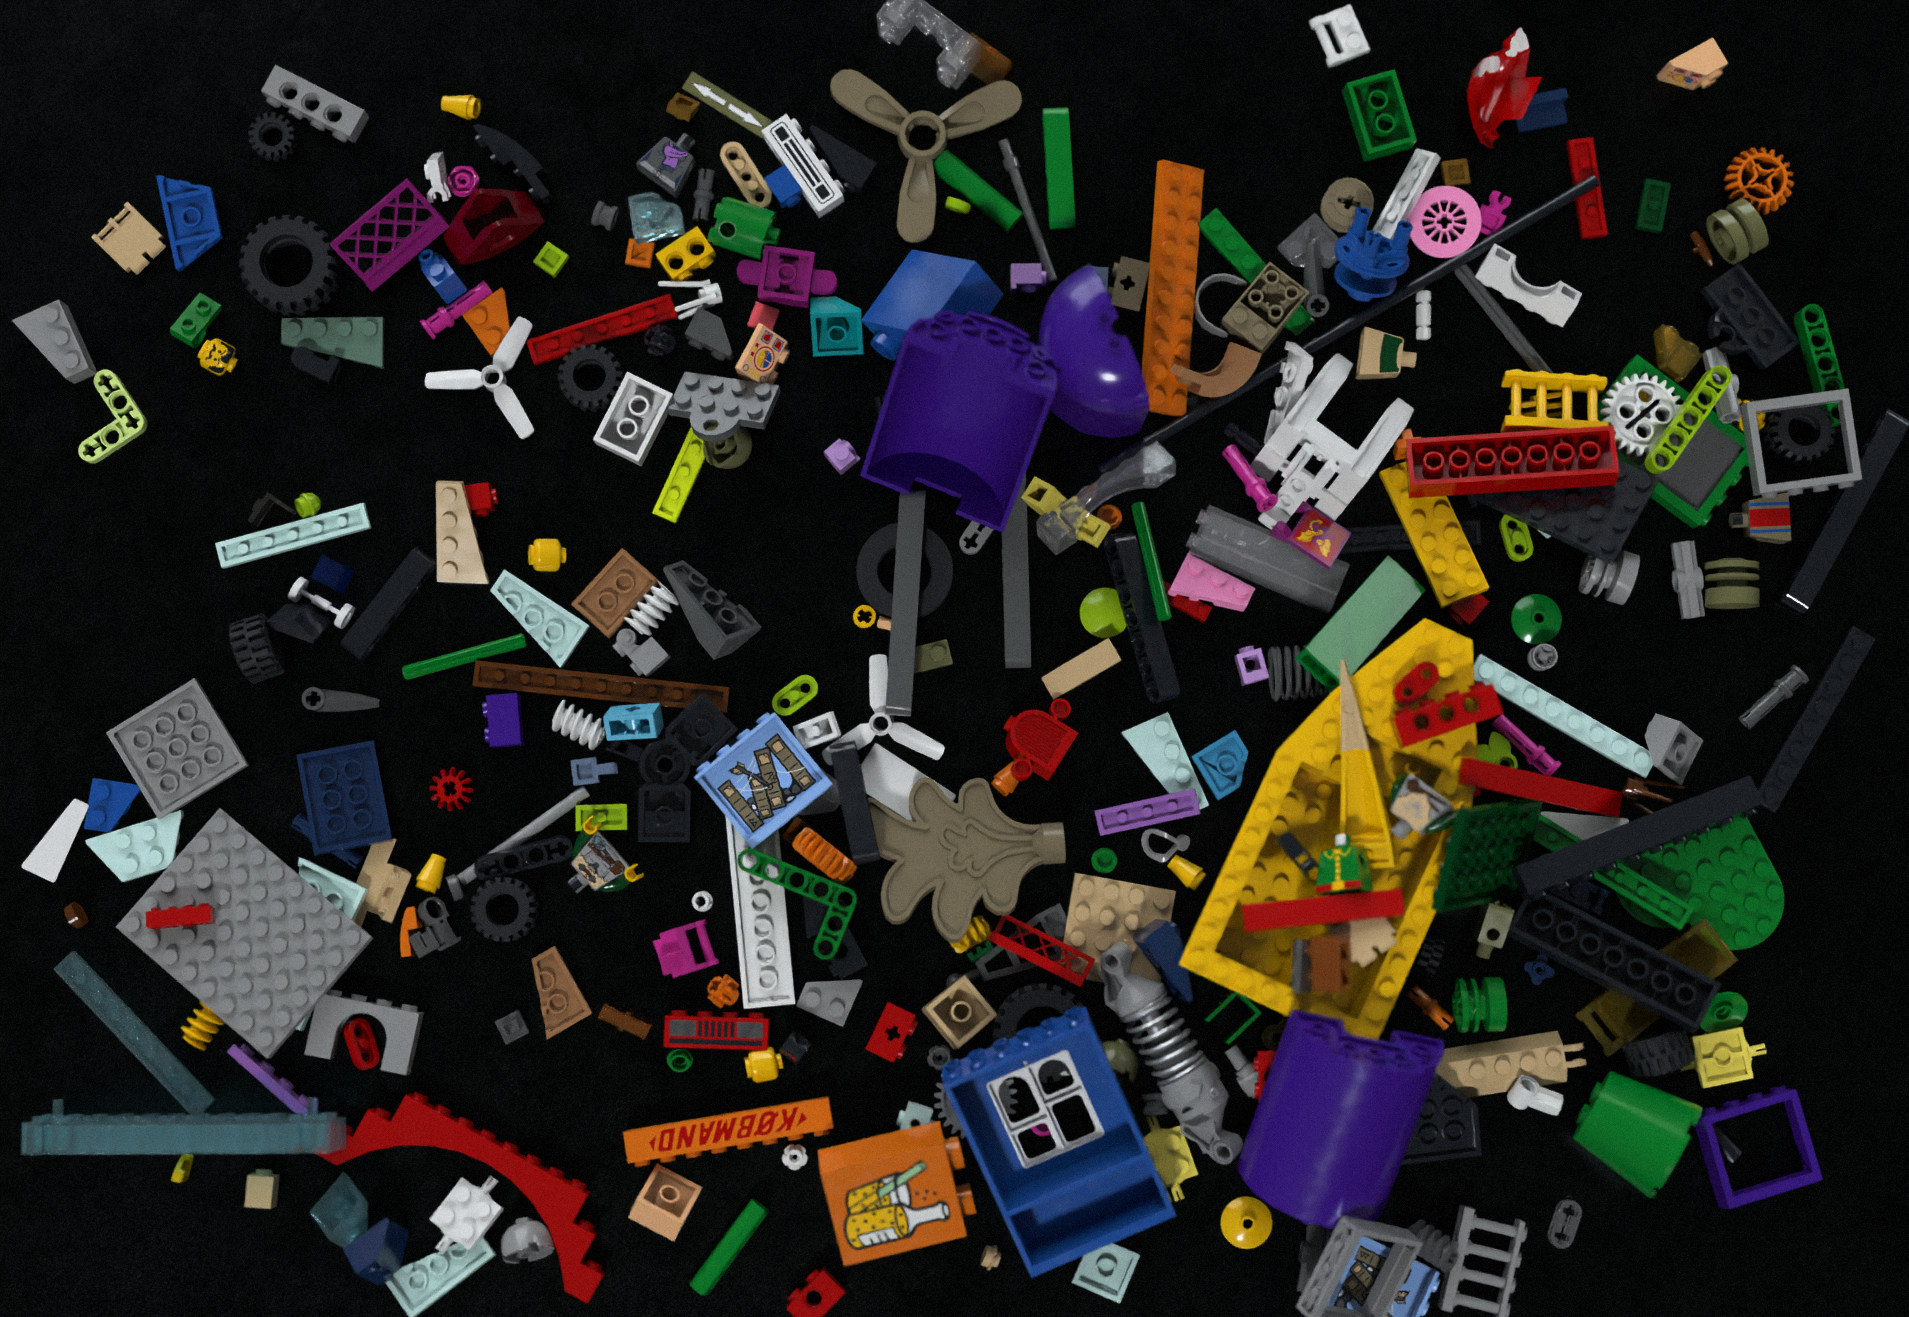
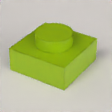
M547 241L533 262L555 278L569 259V256Z

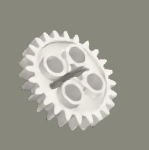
M1644 373L1639 380L1638 375L1633 374L1630 380L1628 377H1624L1621 379L1622 384L1616 382L1613 385L1614 390L1610 389L1606 392L1610 399L1602 401V404L1607 406V408L1602 409L1600 414L1606 415L1607 418L1601 422H1608V426H1614L1615 441H1619L1618 449L1627 446V454L1636 449L1637 456L1642 455L1645 449L1648 455L1682 406L1676 405L1680 395H1671L1675 388L1666 389V380L1659 384L1657 383V375L1648 380L1647 373ZM1639 392H1644L1647 395L1648 401L1646 403L1639 399ZM1655 400L1659 401L1658 405L1645 414L1630 429L1627 430L1625 428L1641 411L1646 409ZM1620 408H1625L1629 412L1628 419L1621 416ZM1656 411H1660L1663 413L1664 422H1661L1656 418ZM1637 427H1642L1645 430V438L1637 434ZM1670 434L1669 440H1674L1677 437L1675 435Z

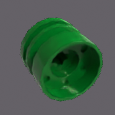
M1483 977L1480 989H1478L1474 978H1469L1467 985L1463 978H1456L1452 994V1010L1458 1032L1467 1033L1468 1027H1470L1472 1032H1477L1480 1020H1482L1487 1032L1504 1031L1506 1029L1507 999L1504 982L1501 977Z

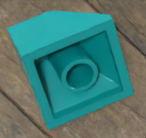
M836 296L810 297L813 356L863 354L861 309Z

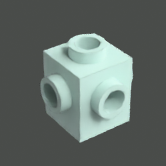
M908 1101L906 1111L900 1110L896 1125L901 1126L900 1130L914 1127L911 1125L913 1119H918L920 1125L935 1122L931 1120L933 1108Z

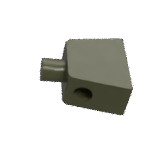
M1495 901L1481 904L1473 932V937L1479 942L1475 955L1490 959L1494 947H1503L1515 912L1509 903ZM1494 929L1491 934H1487L1488 930Z

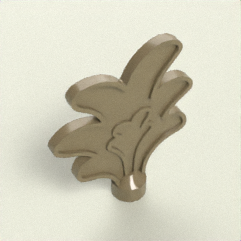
M928 777L919 779L913 785L909 794V812L913 821L894 813L875 798H868L879 854L882 858L895 863L886 874L881 891L882 909L886 919L892 924L898 925L906 922L919 902L928 893L935 890L932 902V916L935 927L947 941L958 943L966 935L973 911L981 898L990 912L1002 916L1009 915L1016 907L1021 881L1030 870L1041 864L1065 863L1063 823L1028 825L1010 819L996 805L989 783L983 778L971 779L963 784L959 791L958 803L951 801L933 779Z

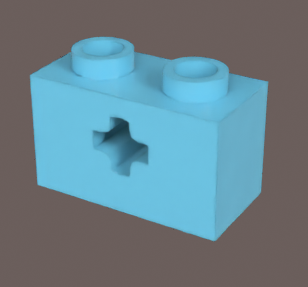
M660 703L611 706L603 716L607 741L657 738L664 728Z

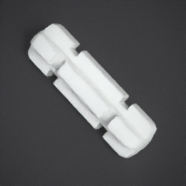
M1427 290L1418 291L1416 294V302L1418 303L1416 306V326H1418L1416 338L1418 340H1428L1431 337V328H1429L1431 325V305L1429 304L1431 292Z

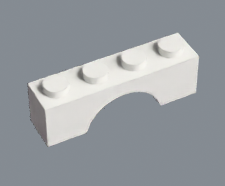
M1495 243L1475 275V278L1479 279L1483 285L1493 287L1501 292L1504 297L1519 302L1527 310L1536 312L1545 317L1548 322L1561 327L1564 326L1578 305L1582 295L1581 292L1561 281L1549 287H1536L1528 284L1517 272L1516 255Z

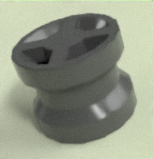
M598 201L592 215L591 224L595 226L602 225L605 226L606 230L612 231L619 215V207H609L605 202Z
M1162 1092L1141 1094V1100L1144 1101L1145 1105L1142 1110L1143 1116L1168 1113V1108L1162 1100Z

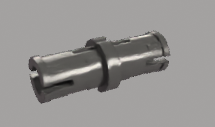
M699 169L697 190L694 191L693 196L696 200L692 219L698 222L703 219V222H708L710 201L713 200L714 196L711 192L715 172L709 169L706 172L705 169Z

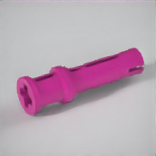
M483 280L447 307H439L437 309L438 312L426 320L422 319L420 323L429 336L435 339L436 334L448 326L452 327L455 323L454 320L493 293Z
M1230 445L1225 448L1222 455L1246 486L1245 492L1255 500L1257 509L1260 512L1272 509L1277 504L1278 498L1275 494H1271L1266 487L1267 482L1255 474L1236 445Z
M1501 714L1492 723V726L1527 757V763L1529 765L1533 764L1544 775L1551 776L1561 765L1560 761H1555L1545 752L1544 746H1537L1504 714Z

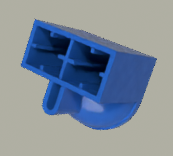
M911 250L861 321L875 335L870 342L871 346L885 358L896 360L906 331L918 319L922 317L924 319L932 318L935 313L942 311H952L955 315H966L968 311L989 316L1004 294L976 261Z

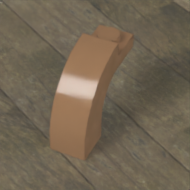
M1230 342L1223 360L1215 369L1199 373L1173 363L1170 373L1178 376V382L1188 385L1187 391L1204 397H1220L1236 391L1248 381L1254 373L1262 354Z

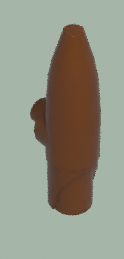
M1698 231L1691 233L1690 237L1695 244V248L1692 249L1693 253H1699L1703 260L1712 267L1714 265L1712 255L1705 241L1701 238Z

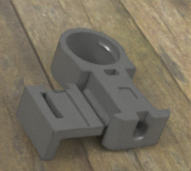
M429 897L419 904L417 914L426 927V932L421 934L419 931L408 938L419 958L437 948L439 951H442L461 940V936L458 938L455 936L446 919L450 915L441 899ZM427 903L432 904L437 909V919L432 918L426 906Z

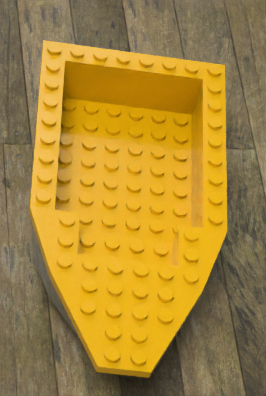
M1424 618L1350 677L1391 828L1400 819L1390 811L1392 807L1390 804L1391 785L1405 772L1407 763L1412 764L1410 772H1416L1418 768H1421L1419 779L1455 806L1452 810H1455L1458 803L1462 801L1465 802L1463 808L1472 807L1474 787L1458 784L1462 758L1477 760L1476 723L1399 749L1389 719L1396 717L1394 712L1406 707H1409L1411 711L1419 709V703L1434 698L1435 703L1445 700L1444 694L1459 690L1460 694L1469 692L1468 686L1474 684L1472 640ZM1421 662L1433 663L1439 670L1437 683L1412 705L1401 706L1396 703L1392 696L1395 684ZM1423 670L1422 677L1429 679L1430 672ZM1338 686L1276 750L1178 965L1288 1017L1291 1010L1294 1009L1342 1019L1347 1034L1378 1040L1435 915L1436 910L1431 909L1433 903L1432 894L1438 885L1440 877L1439 868L1444 862L1446 855L1445 846L1451 836L1453 825L1431 835H1421L1412 828L1404 840L1393 833L1397 865L1389 868L1369 869L1373 891L1402 888L1405 916L1386 918L1396 931L1392 935L1397 941L1394 946L1384 953H1381L1378 947H1375L1373 951L1378 957L1365 967H1362L1358 960L1355 963L1350 961L1352 964L1350 967L1352 969V988L1344 992L1313 991V983L1311 993L1309 994L1293 993L1291 991L1293 941L1295 939L1311 940V937L1319 934L1332 935L1325 925L1245 933L1242 905L1323 897L1316 893L1318 868L1314 867L1308 872L1309 876L1306 877L1275 841L1287 830H1290L1318 864L1322 851L1335 849V836L1340 835L1341 686ZM1405 687L1403 689V695L1405 697H1410L1411 690ZM1466 698L1464 708L1468 712H1473L1475 710V702L1470 698ZM1441 707L1439 716L1442 720L1448 721L1451 717V712L1447 707ZM1417 715L1414 719V724L1418 729H1424L1426 720L1423 716ZM1301 854L1297 858V861L1300 864H1302L1308 858L1304 854Z

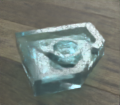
M654 192L628 197L636 244L685 234L683 214L679 206L674 203H668Z

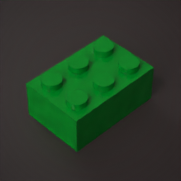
M1395 69L1346 83L1342 93L1364 162L1408 150L1414 146L1417 139Z

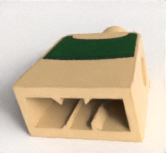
M1365 327L1361 331L1355 379L1396 378L1400 374L1401 366L1415 367L1417 353L1403 351V338Z

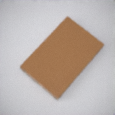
M622 548L571 605L610 639L626 621L624 617L629 618L631 616L630 610H636L638 608L637 603L645 600L644 595L651 594L650 588L659 585L658 579Z

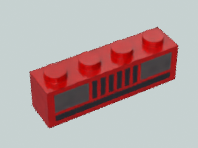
M671 1010V1015H665L664 1047L767 1050L769 1046L770 1018H764V1013H749V1017H738V1012H723L722 1017L713 1016V1011H697V1016L687 1015L686 1010Z

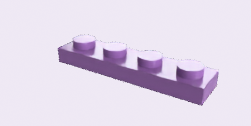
M1195 789L1095 810L1100 836L1201 814Z
M240 1043L233 1044L227 1051L300 1118L308 1120L316 1112L312 1108L313 1102L303 1094L301 1096L296 1094L292 1090L294 1088L293 1084L286 1078H278L273 1073L275 1071L274 1067L267 1061L263 1060L260 1062L254 1056L256 1052L246 1043L243 1045Z

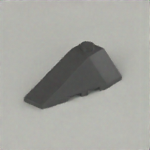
M685 561L664 567L663 571L699 643L713 660L733 653L762 628L746 608L741 604L736 606L726 599L727 594L724 591L720 590L717 592L707 584V578Z

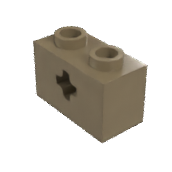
M1121 256L1120 263H1114L1111 277L1116 279L1114 287H1108L1107 293L1116 312L1138 316L1150 263ZM1125 281L1130 282L1128 291L1124 290Z

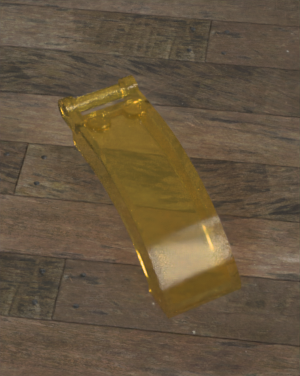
M1706 919L1698 922L1658 950L1711 979L1722 974L1737 961V958ZM1606 989L1575 1014L1579 1021H1583L1602 1045L1604 1048L1602 1051L1607 1057L1616 1052L1625 1043L1634 1039L1660 1017L1609 989ZM1595 1011L1616 1040L1612 1042L1591 1013Z

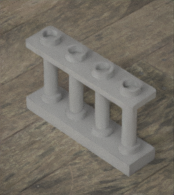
M1460 1204L1452 1241L1456 1240L1459 1243L1457 1250L1459 1256L1452 1270L1444 1273L1437 1306L1442 1310L1452 1312L1453 1306L1459 1304L1494 1313L1493 1317H1508L1510 1312L1508 1298L1509 1294L1514 1292L1516 1278L1513 1277L1515 1267L1518 1268L1520 1266L1522 1253L1519 1252L1520 1244L1525 1241L1527 1236L1525 1221L1515 1218L1514 1225L1510 1226L1478 1218L1474 1214L1475 1209ZM1479 1228L1511 1236L1508 1252L1471 1243V1240L1468 1239L1470 1229ZM1471 1253L1505 1262L1502 1277L1466 1269L1465 1265H1463L1464 1256ZM1467 1279L1500 1287L1496 1303L1460 1294L1457 1291L1459 1280Z

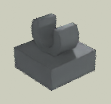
M520 1010L495 1021L506 1045L531 1033Z

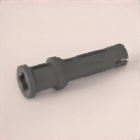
M1793 664L1786 675L1774 681L1770 691L1739 717L1740 722L1748 729H1751L1784 698H1791L1793 691L1802 683L1806 684L1809 681L1807 675L1798 666Z

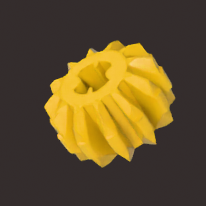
M980 915L971 918L970 926L963 940L958 943L950 942L952 948L957 953H963L987 941L991 935L988 922Z

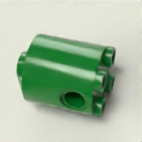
M723 197L721 204L717 203L713 216L717 218L715 227L710 228L707 241L712 242L715 246L758 260L763 259L765 245L777 246L781 230L774 228L776 212L732 197Z

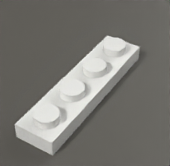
M1421 149L1415 150L1373 228L1374 234L1379 232L1382 236L1393 240L1398 221L1408 220L1441 159L1437 153Z

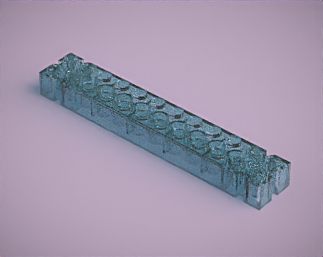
M317 1097L307 1099V1112L289 1114L288 1117H286V1112H273L264 1114L262 1117L260 1112L236 1115V1113H219V1115H210V1113H194V1115H185V1113H169V1115L145 1113L134 1116V1113H122L109 1116L108 1113H99L84 1116V1114H68L64 1116V1100L54 1099L53 1114L32 1116V1121L22 1123V1154L331 1153L346 1148V1117H337V1112H322L318 1114Z

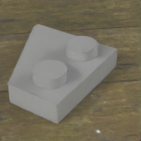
M855 979L806 982L796 1006L843 1027L863 981Z

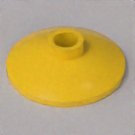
M1244 1196L1232 1200L1224 1208L1221 1215L1223 1235L1232 1245L1238 1248L1251 1249L1258 1247L1267 1240L1271 1233L1272 1217L1269 1209L1263 1202L1253 1197ZM1250 1219L1252 1221V1226L1250 1228H1244V1220Z

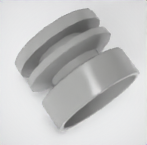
M1621 550L1614 564L1611 565L1588 554L1581 569L1579 592L1588 594L1591 590V595L1598 597L1603 588H1605V600L1623 605L1633 589L1639 569L1640 556Z

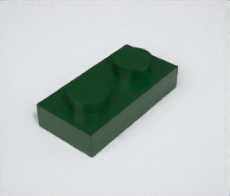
M1648 178L1644 180L1635 229L1657 234L1662 232L1671 183Z

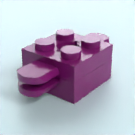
M765 245L762 261L744 259L737 266V275L740 282L759 286L757 295L759 301L809 308L811 293L828 296L832 295L837 288V279L832 271L815 269V252Z

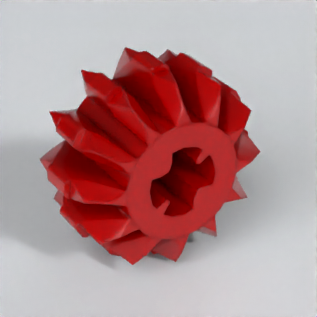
M454 767L450 768L449 775L446 770H440L442 779L434 776L432 779L438 785L429 787V790L437 791V794H434L431 799L433 801L441 799L438 807L443 808L447 804L448 811H453L455 804L458 809H463L461 800L468 803L471 801L470 797L466 796V792L474 793L473 788H466V785L470 784L472 779L466 778L463 780L466 772L461 770L457 774ZM455 783L456 785L454 786L455 790H457L456 794L450 793L449 796V789H447V786L454 785Z

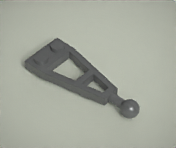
M1060 903L1035 915L1026 922V924L1032 927L1041 922L1047 935L1063 942L1067 917ZM1020 927L1022 934L1028 931ZM1018 930L1013 932L1008 938L1019 935ZM997 945L991 952L975 962L977 968L964 974H951L946 980V986L948 988L964 975L970 982L982 977L983 981L1039 966L1030 961L1020 963L1017 954L1005 949L1013 966L988 972L984 964L1005 949ZM1055 945L1053 948L1056 954L1049 955V959L1058 961L1061 957V947Z

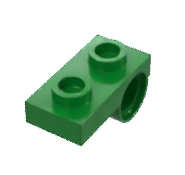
M199 293L172 325L170 334L192 348H197L206 335L207 327L222 310L221 305Z

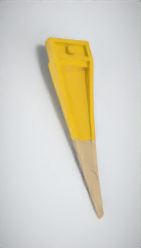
M1342 659L1340 662V834L1350 835L1351 846L1365 851L1369 869L1395 867L1397 861L1393 842L1394 835L1391 832V824L1346 661Z

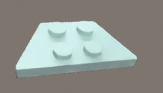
M182 810L176 811L162 819L154 818L85 841L122 882H127L165 870L176 859V847L179 845V830L184 812Z

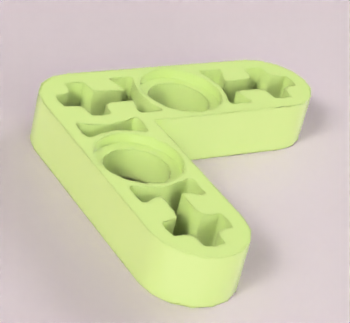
M109 370L99 371L94 377V385L116 417V420L80 444L78 453L83 460L89 463L100 462L141 435L147 428L145 416L119 377ZM105 376L109 379L112 378L109 382L116 391L111 392L108 387L102 385ZM119 396H125L127 399V404L122 409H116L114 406V401ZM130 413L136 420L140 419L137 422L138 427L136 429L132 426L129 427L132 423L125 414ZM116 430L119 433V440L114 444H109L106 439L107 434L110 431ZM98 439L101 440V443H102L104 446H106L107 449L104 450V448H102L101 446L98 447L99 445H101V444L98 442ZM89 446L93 448L98 447L94 451L96 454L94 457L86 455L89 452Z

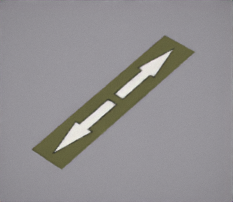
M694 72L691 73L682 89L761 138L763 137L761 130L772 123L770 119Z

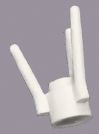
M709 279L704 281L658 282L659 286L702 287V289L698 290L699 299L675 307V311L678 312L697 306L678 316L680 320L695 314L698 307L704 310L722 302L718 283L711 284Z

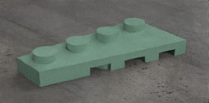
M383 317L282 318L281 343L294 348L306 347L312 352L323 353L336 358L340 357L384 369L385 319Z

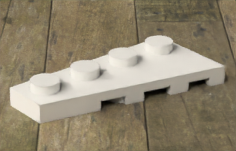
M1286 341L1285 350H1288L1289 353L1287 362L1281 363L1279 373H1283V380L1279 388L1276 387L1274 398L1277 407L1276 410H1272L1270 413L1264 444L1268 442L1304 394L1307 376L1313 369V357L1294 342Z

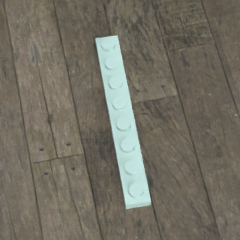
M1482 654L1478 655L1473 664L1474 681L1476 683L1484 681L1485 686L1493 683L1497 695L1642 778L1647 777L1653 766L1649 750Z

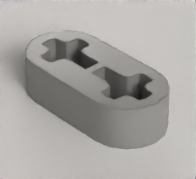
M971 521L959 540L960 549L967 555L976 554L994 529L985 526L980 532L977 530L980 527V523ZM974 534H977L978 537L975 540L977 547L967 549L964 539H971Z

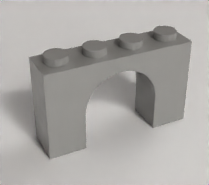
M329 989L314 1008L305 1055L329 1060L334 1059L341 1030L345 1022L355 1014L366 1013L376 1017L383 1024L386 1031L387 1041L381 1070L403 1075L411 1074L424 1013L418 1012L417 1006L402 1004V1008L392 1006V1001L377 999V1002L374 1003L366 1001L367 996L352 994L350 998L341 996L342 991Z

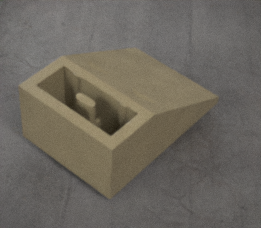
M1269 262L1222 318L1221 327L1247 348L1263 355L1302 304L1309 291Z

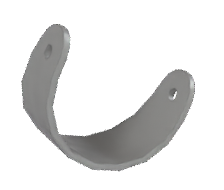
M1226 273L1214 274L1205 279L1197 290L1194 302L1195 317L1205 330L1221 337H1227L1228 333L1208 322L1201 313L1198 303L1199 295L1205 287L1214 282L1225 281L1239 286H1246L1247 282L1237 276Z

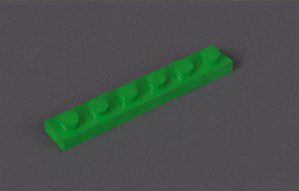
M1216 208L1198 223L1200 231L1250 286L1265 268L1266 264ZM1300 305L1285 325V328L1296 338L1311 326L1315 320Z

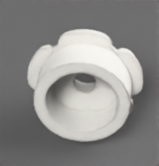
M791 1144L784 1149L785 1153L782 1155L784 1165H788L792 1170H798L800 1166L806 1164L808 1156L805 1154L806 1150L803 1146ZM794 1154L797 1155V1159H793L792 1156Z

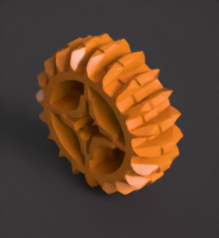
M1755 147L1751 148L1748 153L1742 151L1739 157H1735L1732 160L1733 165L1727 167L1726 171L1730 174L1724 177V180L1730 183L1725 186V190L1732 191L1729 199H1745L1758 213L1761 210L1763 215L1768 214L1770 210L1776 211L1779 205L1786 203L1785 197H1789L1792 193L1788 188L1794 185V182L1789 180L1794 172L1786 171L1790 163L1782 164L1783 155H1779L1777 158L1774 157L1775 150H1770L1766 154L1765 147H1761L1758 152ZM1759 164L1766 166L1769 170L1762 169ZM1743 168L1746 170L1745 175L1747 177L1745 185L1742 184L1741 179ZM1767 177V178H1766L1763 182H1761L1760 184L1755 183L1754 185H1751V184H1752L1753 182H1755L1758 178L1763 179V178ZM1773 177H1775L1776 179V191L1774 194L1772 192L1773 187L1771 185V179ZM1749 192L1757 194L1759 198L1753 197Z
M804 828L795 837L796 839L792 843L793 848L838 884L845 885L854 876L857 870L854 862L812 829Z

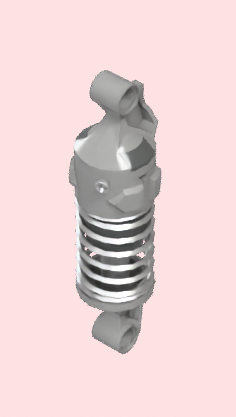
M1115 943L1100 957L1101 971L1098 974L1105 985L1104 996L1106 1006L1115 1011L1120 1021L1129 1022L1126 1028L1127 1032L1136 1033L1132 1041L1136 1044H1142L1139 1048V1053L1148 1055L1145 1060L1146 1065H1152V1075L1159 1076L1157 1084L1162 1091V1100L1169 1109L1173 1110L1178 1118L1180 1133L1197 1142L1202 1152H1207L1218 1163L1229 1164L1242 1151L1243 1141L1236 1133L1222 1129L1223 1113L1229 1094L1219 1079L1220 1072L1213 1062H1209L1203 1051L1196 1050L1197 1040H1191L1188 1036L1191 1029H1181L1180 1025L1184 1023V1018H1178L1166 1024L1165 1020L1174 1015L1178 1008H1170L1162 1014L1159 1012L1158 1009L1168 1004L1172 998L1167 996L1168 990L1164 983L1149 980L1130 972L1131 949L1125 943ZM1139 1020L1142 1021L1143 1025L1132 1028ZM1147 1030L1150 1036L1138 1039Z

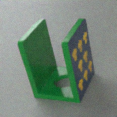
M1233 990L1203 1017L1204 1021L1209 1022L1236 995L1252 1012L1223 1039L1227 1044H1230L1262 1014L1246 996Z

